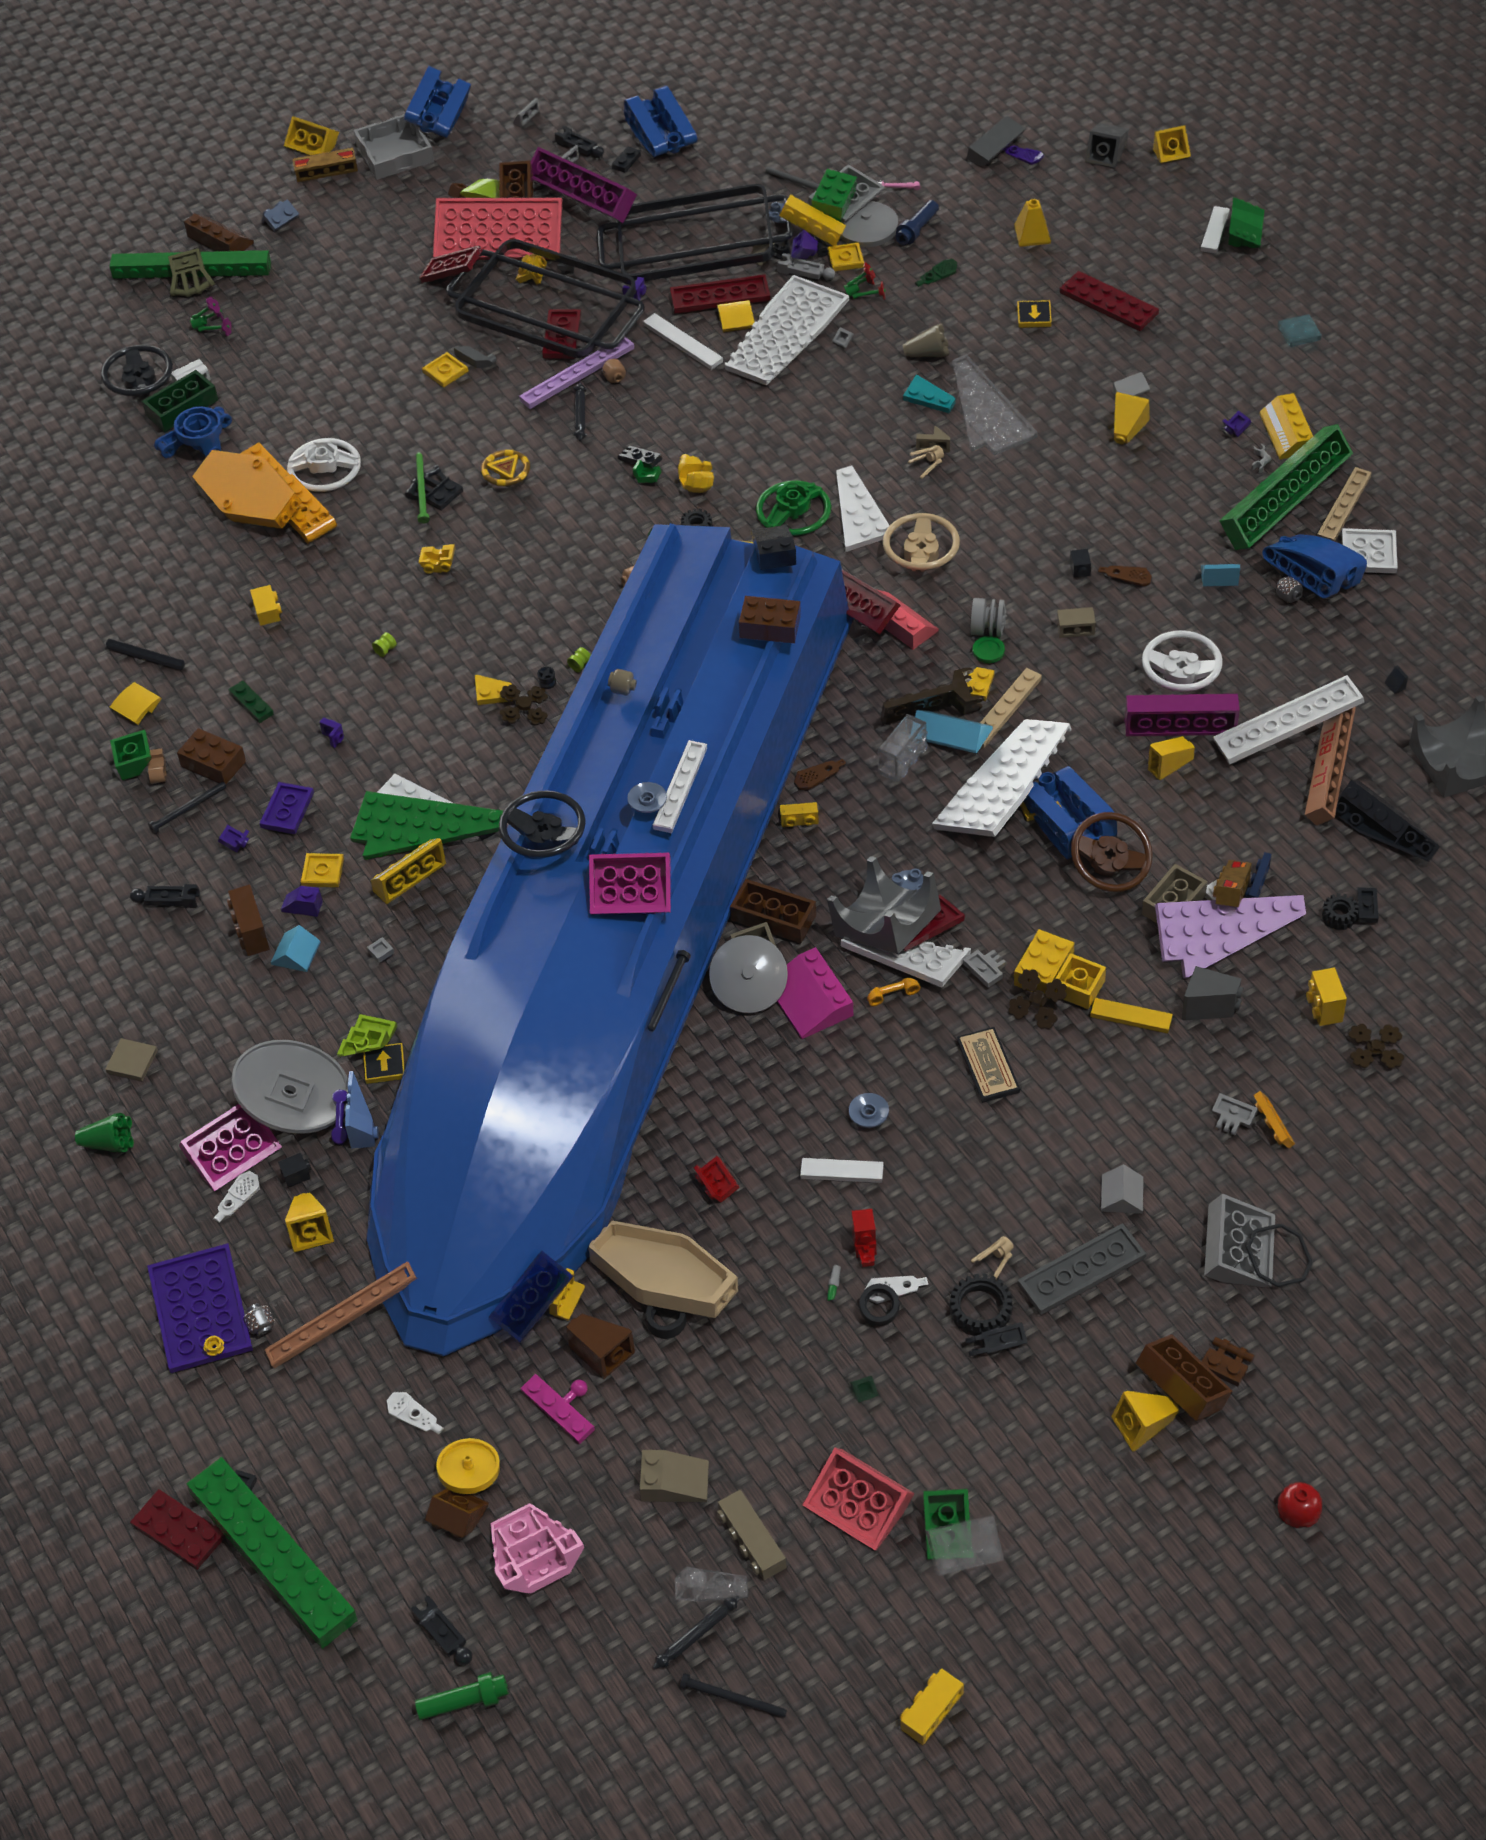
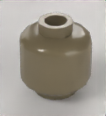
M616 669L610 673L608 686L611 692L627 696L631 690L635 691L637 680L634 679L632 672Z

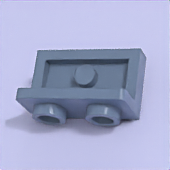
M287 199L284 202H278L273 209H267L262 214L261 222H267L275 232L297 218L299 213Z

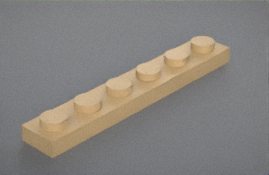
M1357 467L1354 468L1317 534L1318 537L1332 541L1336 540L1371 478L1372 472Z
M1026 668L980 723L993 726V729L981 748L984 749L1038 685L1042 680L1041 674Z

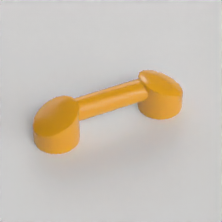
M905 978L900 982L881 988L875 987L869 993L867 1000L870 1006H877L884 1001V994L904 989L907 995H914L920 991L921 987L917 980Z

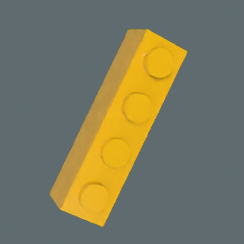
M791 194L779 215L834 247L846 227L845 224Z

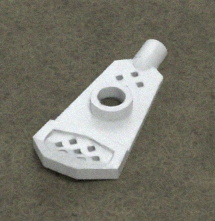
M393 1392L387 1399L389 1415L426 1432L432 1430L439 1435L444 1429L436 1423L437 1419L406 1392ZM418 1411V1416H412L413 1412Z

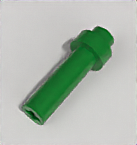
M492 1672L478 1675V1682L416 1699L415 1705L419 1719L423 1720L484 1702L485 1707L499 1704V1697L509 1695L504 1674L493 1677Z

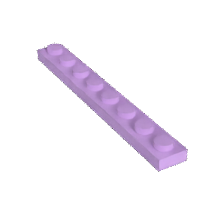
M625 337L614 349L607 350L601 348L519 396L520 401L529 409L533 408L602 368L607 360L617 359L633 350L634 343Z

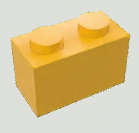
M271 585L250 590L260 626L281 621L279 616L282 613L280 603H276L278 601L277 593L272 591Z

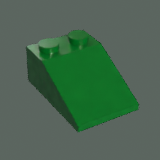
M968 1489L923 1491L927 1559L972 1557Z

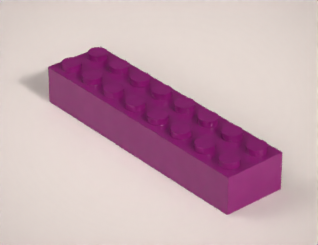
M537 147L531 160L533 181L622 223L637 196L630 189L540 147Z

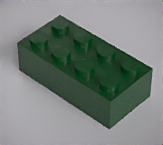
M194 370L142 401L145 415L161 430L166 432L174 427V421L183 411L193 407H208L218 401L215 385L200 372Z

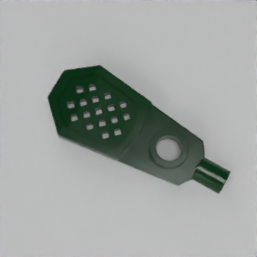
M953 258L941 261L932 267L930 271L922 275L915 284L918 287L923 284L929 285L956 274L957 262Z

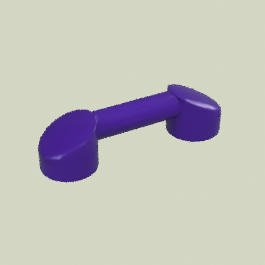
M342 1089L336 1090L332 1095L333 1102L336 1105V1121L331 1138L336 1145H343L348 1139L347 1131L343 1128L344 1105L348 1103V1093Z

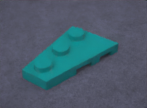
M917 374L903 395L904 401L950 413L956 403L954 396Z

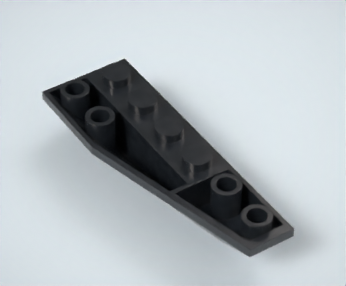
M1351 779L1338 798L1335 815L1359 833L1428 862L1431 861L1441 847L1409 818L1359 780Z

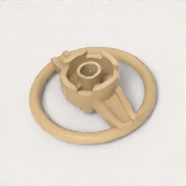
M915 513L897 519L887 528L883 537L884 550L893 562L904 568L912 569V571L921 570V572L938 568L949 562L956 555L960 545V538L956 528L946 519L928 513ZM916 521L914 532L909 533L908 538L905 540V560H903L892 551L890 537L899 526L907 522ZM931 521L944 526L953 538L952 548L939 560H937L939 545L936 535L932 533Z

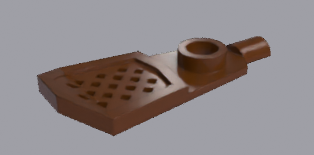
M1111 565L1108 568L1100 566L1098 570L1100 573H1106L1108 577L1138 586L1150 585L1152 579L1148 569L1144 567Z
M843 759L836 762L828 761L798 771L795 785L799 790H810L822 783L826 778L837 773L839 767L846 765V762Z

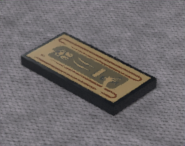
M995 1027L957 1036V1043L982 1103L1020 1093L1019 1084Z

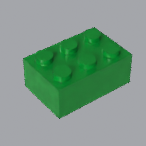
M826 169L814 194L811 206L841 222L856 191L857 177Z

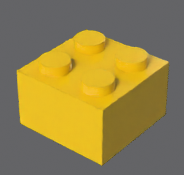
M1070 953L1055 978L1060 979L1062 984L1067 986L1065 990L1067 996L1064 1000L1089 1009L1105 982L1106 967Z
M1335 967L1312 971L1311 980H1308L1309 992H1306V998L1313 1007L1312 1014L1314 1019H1317L1319 1026L1343 1022L1347 998Z

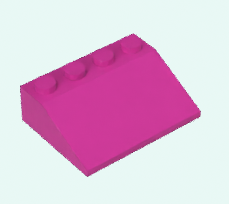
M670 853L589 855L590 915L671 913Z
M816 947L799 954L787 964V984L777 1003L801 1039L854 1016L853 1001Z
M239 1104L183 1139L179 1144L189 1162L214 1192L282 1148L269 1127L253 1119Z

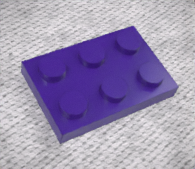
M278 782L259 823L260 828L296 834L314 794L313 788Z

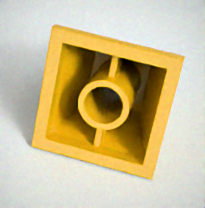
M1031 199L1026 201L1014 224L1019 247L1051 244L1046 219L1039 200Z
M1116 392L1114 441L1124 444L1128 443L1149 421V399Z
M302 1193L294 1196L285 1219L294 1252L334 1242L326 1209L311 1193Z
M1125 1391L1111 1417L1133 1452L1171 1423L1176 1414H1178L1179 1408L1177 1403L1168 1396Z

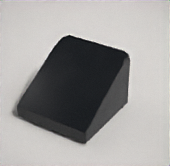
M1397 665L1387 677L1385 684L1394 694H1397L1406 689L1408 676Z

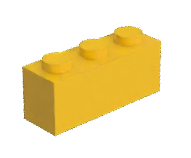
M942 1668L937 1674L933 1673L925 1690H920L913 1700L914 1704L910 1709L906 1708L900 1716L901 1730L921 1745L925 1744L964 1693V1683Z

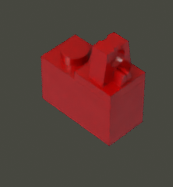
M872 1208L851 1211L852 1235L856 1258L859 1257L862 1267L875 1266L877 1246Z

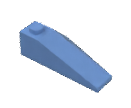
M349 1071V1094H347L348 1105H346L345 1127L351 1149L375 1147V1139L379 1138L378 1126H374L372 1116L354 1072Z

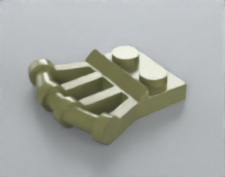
M199 248L168 256L173 275L170 290L171 296L176 297V295L187 296L188 298L196 293L198 295L202 294L208 287L215 285L205 270ZM197 271H201L207 279V281H205L201 285L199 283ZM192 273L195 287L189 289L186 274ZM179 276L182 277L184 289H177Z

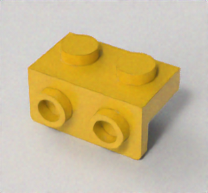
M530 254L522 258V262L543 269L546 268L547 262L542 256ZM519 268L516 280L522 283L533 279L536 284H540L543 275Z
M566 1268L564 1274L559 1275L556 1282L557 1288L555 1292L551 1291L547 1303L550 1304L551 1315L569 1321L585 1290V1285L574 1281V1270Z

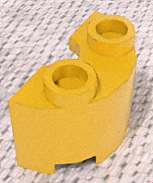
M455 544L443 545L442 549H436L433 546L422 547L418 563L424 568V572L431 574L450 571Z

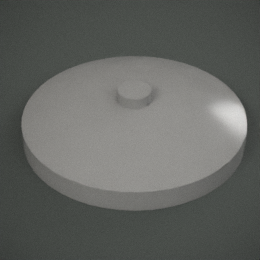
M870 201L846 222H841L846 227L840 239L847 244L859 243L860 247L882 245L896 235L898 217L889 206Z
M745 935L727 941L717 950L711 961L709 977L712 990L723 1005L735 1012L752 1014L770 1008L779 1000L787 984L788 971L782 953L773 943L762 937Z

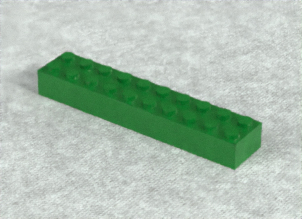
M1338 424L1323 427L1219 520L1235 550L1250 548L1353 454Z
M222 1457L186 1483L193 1499L322 1649L358 1621L352 1606Z

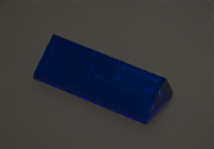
M541 1250L511 1288L512 1290L490 1314L489 1318L521 1343L573 1278V1275Z

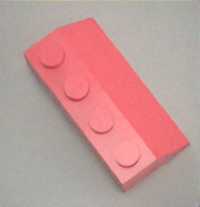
M878 590L901 605L884 629L914 650L939 631L937 627L889 592Z

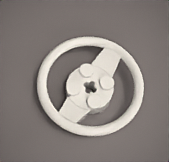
M334 438L317 439L300 446L291 455L287 465V472L293 474L308 491L327 492L341 488L352 481L359 472L361 459L358 451L351 444L343 440ZM337 446L345 448L350 453L337 449ZM337 466L352 469L343 479L327 485L305 483L295 474L296 471L309 468L310 472L314 474L333 473L336 471Z
M1171 631L1161 634L1148 643L1142 655L1144 671L1153 682L1166 689L1181 692L1198 690L1211 684L1220 674L1223 664L1222 655L1218 647L1207 637L1191 631ZM1189 638L1206 645L1212 651L1215 660L1199 661L1197 654L1172 650L1169 655H1165L1153 649L1159 643L1168 639ZM1151 667L1162 673L1163 677L1166 678L1168 681L1156 675ZM1207 677L1204 680L1197 682L1198 679Z

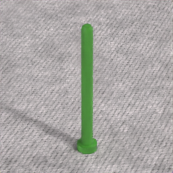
M417 453L416 466L420 514L417 517L419 523H427L430 521V517L426 511L423 455Z

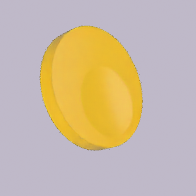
M472 1438L457 1440L447 1445L439 1454L436 1463L437 1475L440 1482L453 1492L460 1494L477 1493L491 1486L497 1479L500 1471L499 1456L494 1447L483 1440Z

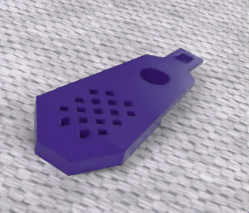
M1009 146L1003 150L1006 154L1030 165L1039 162L1044 157L1041 151L1029 148L1023 149L1018 146Z

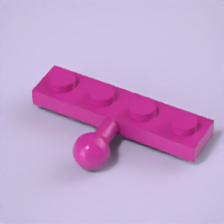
M537 1374L520 1388L532 1402L579 1444L595 1430L594 1426L569 1404L576 1397L586 1394L588 1387L583 1380H575L571 1384V1390L563 1398Z

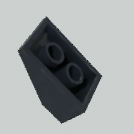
M787 525L751 530L760 570L796 565V547Z

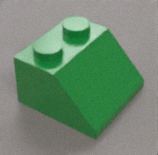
M146 730L110 740L115 767L121 779L125 780L140 775L152 759Z

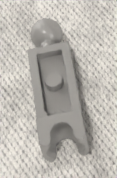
M786 253L782 254L783 261H778L777 270L781 274L789 275V273L818 280L821 275L826 280H832L835 277V271L831 267L824 269V264L792 258L790 254Z

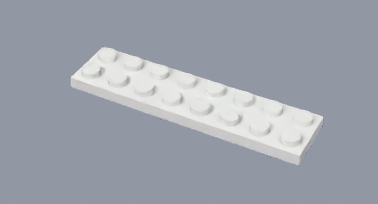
M1348 675L1222 732L1214 736L1213 739L1228 763L1232 764L1364 703V697Z

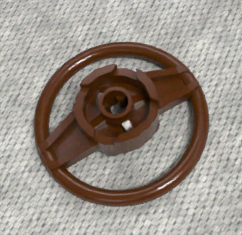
M1114 812L1098 813L1085 819L1073 835L1071 854L1074 865L1079 874L1092 886L1108 892H1122L1139 885L1149 873L1153 858L1152 846L1143 828L1131 818ZM1097 821H1119L1128 825L1137 833L1143 843L1145 854L1128 850L1127 844L1114 836H1101L1098 840L1082 836V834L1090 825ZM1106 853L1111 856L1110 859L1107 858V855H1105ZM1079 854L1085 857L1095 869L1094 871L1101 876L1110 877L1121 870L1141 871L1134 879L1127 883H1104L1094 878L1085 869Z

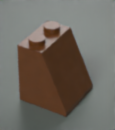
M585 1314L573 1318L566 1326L570 1349L603 1379L635 1353L632 1331L628 1328Z

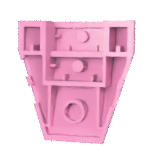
M530 1503L491 1523L495 1573L504 1589L531 1594L570 1574L584 1549V1544L575 1531L566 1529L562 1526L561 1522L550 1519L548 1514Z

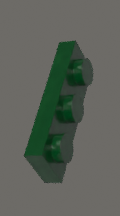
M243 680L228 689L229 694L259 724L274 715L273 709Z

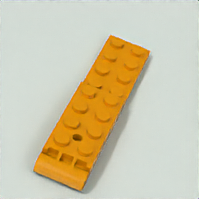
M260 443L239 453L265 458L303 501L288 523L301 535L306 543L309 544L337 527V523L332 515L329 514V511L293 474H289Z

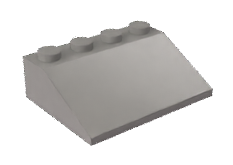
M849 164L839 172L857 177L856 191L841 222H846L885 189L883 185ZM815 192L808 197V204L810 206L812 205Z
M1221 1194L1213 1200L1208 1208L1204 1275L1224 1283L1270 1288L1272 1284L1256 1275L1246 1250V1245L1255 1229L1275 1225V1214L1225 1194ZM1275 1229L1257 1233L1250 1247L1260 1273L1270 1279L1273 1276Z

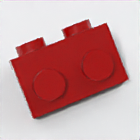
M719 1156L714 1157L702 1168L698 1165L693 1167L697 1172L695 1177L702 1185L706 1186L705 1192L712 1200L715 1198L719 1202H723L740 1188Z

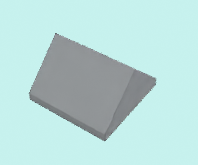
M1124 1164L1102 1174L1101 1211L1143 1214V1176Z

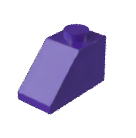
M803 230L793 239L791 257L806 260L809 256H813L817 252L818 241L806 230Z
M308 886L298 887L286 895L281 912L318 917L323 903L320 889Z

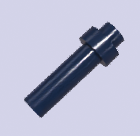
M929 200L910 220H904L896 228V241L901 245L912 244L919 237L920 229L938 212V204L933 200Z

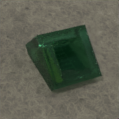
M872 1375L850 1382L858 1403L879 1396Z

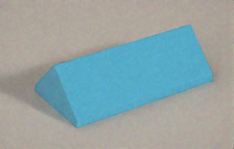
M916 710L911 736L914 739L977 754L991 733L993 726L935 712Z

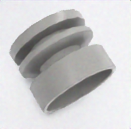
M974 598L971 615V635L983 636L985 628H989V636H993L994 629H997V637H1002L1006 624L1005 600H1000L999 607H996V599H992L991 606L987 607L985 598Z

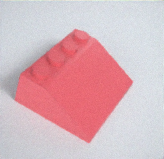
M834 1447L803 1506L877 1551L904 1514L915 1493L843 1449Z

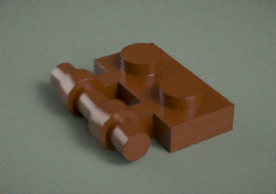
M1215 1337L1212 1344L1219 1347L1218 1351L1209 1348L1201 1362L1217 1377L1239 1387L1248 1371V1366L1242 1362L1246 1360L1252 1363L1255 1355L1249 1353L1248 1349L1244 1347L1239 1348L1230 1344V1341L1225 1338L1222 1340ZM1226 1351L1236 1355L1235 1360L1226 1356Z

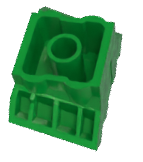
M1233 197L1228 245L1234 247L1248 246L1250 248L1261 247L1265 210L1249 202H1244L1242 199Z

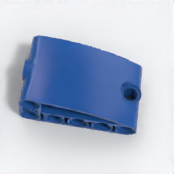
M428 66L406 110L404 120L419 126L421 131L425 133L433 132L447 138L465 106L471 83L459 78L454 85L447 81H441L442 71Z
M668 86L655 89L652 100L641 101L638 95L624 100V116L628 125L645 149L654 157L667 152L677 153L680 151V148L697 143L698 139L695 130Z
M1313 535L1282 536L1279 542L1265 547L1262 552L1267 562L1322 598H1328L1337 594L1340 587L1349 589L1358 585L1367 567L1365 557L1335 541Z
M1069 766L1053 774L1050 772L1042 773L1039 777V782H1033V788L1023 801L1029 812L1036 814L1034 815L1035 821L1066 859L1072 858L1071 844L1073 835L1085 819L1098 813L1114 812ZM1097 821L1090 825L1082 836L1098 840L1101 836L1116 837L1117 821Z

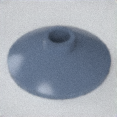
M653 782L637 784L628 793L630 807L641 813L655 812L662 808L667 800L665 789Z
M874 1093L858 1095L849 1105L851 1120L861 1127L872 1128L879 1126L885 1122L889 1115V1106L886 1100Z

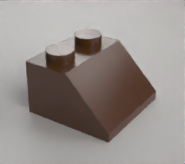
M446 1488L432 1496L425 1520L432 1523V1526L435 1528L445 1529L451 1532V1535L463 1538L473 1532L486 1511L489 1502L471 1494H460Z

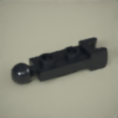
M562 127L564 133L555 132V142L558 145L570 148L577 145L578 152L587 156L592 153L596 158H601L604 155V149L601 146H597V142L572 132V129L569 127Z
M184 884V886H147L146 892L139 888L133 889L130 892V899L135 903L144 900L145 905L184 906V908H197L198 905L195 897L200 896L199 887L196 884Z
M426 1596L427 1608L419 1610L416 1606H413L411 1608L413 1617L448 1657L455 1653V1660L458 1664L468 1665L472 1661L473 1653L467 1647H463L466 1644V1639L442 1613L431 1597Z

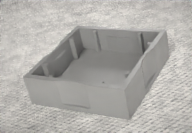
M404 115L353 130L356 146L376 180L434 162L432 146L417 125L404 120Z

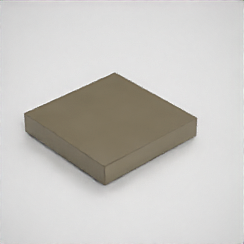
M121 1038L105 1069L106 1073L143 1081L158 1051L157 1046Z

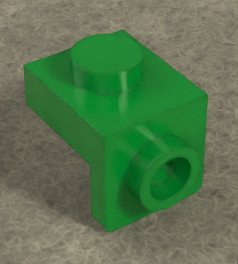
M638 460L633 467V475L638 483L657 482L662 472L660 466H656L653 469L644 467L642 460Z

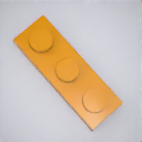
M1261 1091L1254 1094L1253 1096L1257 1101L1255 1103L1256 1107L1266 1116L1264 1119L1265 1123L1270 1129L1273 1128L1275 1131L1273 1135L1275 1140L1280 1145L1284 1144L1287 1148L1295 1145L1269 1098Z

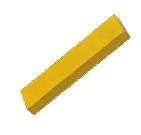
M1095 998L1091 1010L1092 1018L1163 1033L1169 1032L1173 1016L1171 1013Z

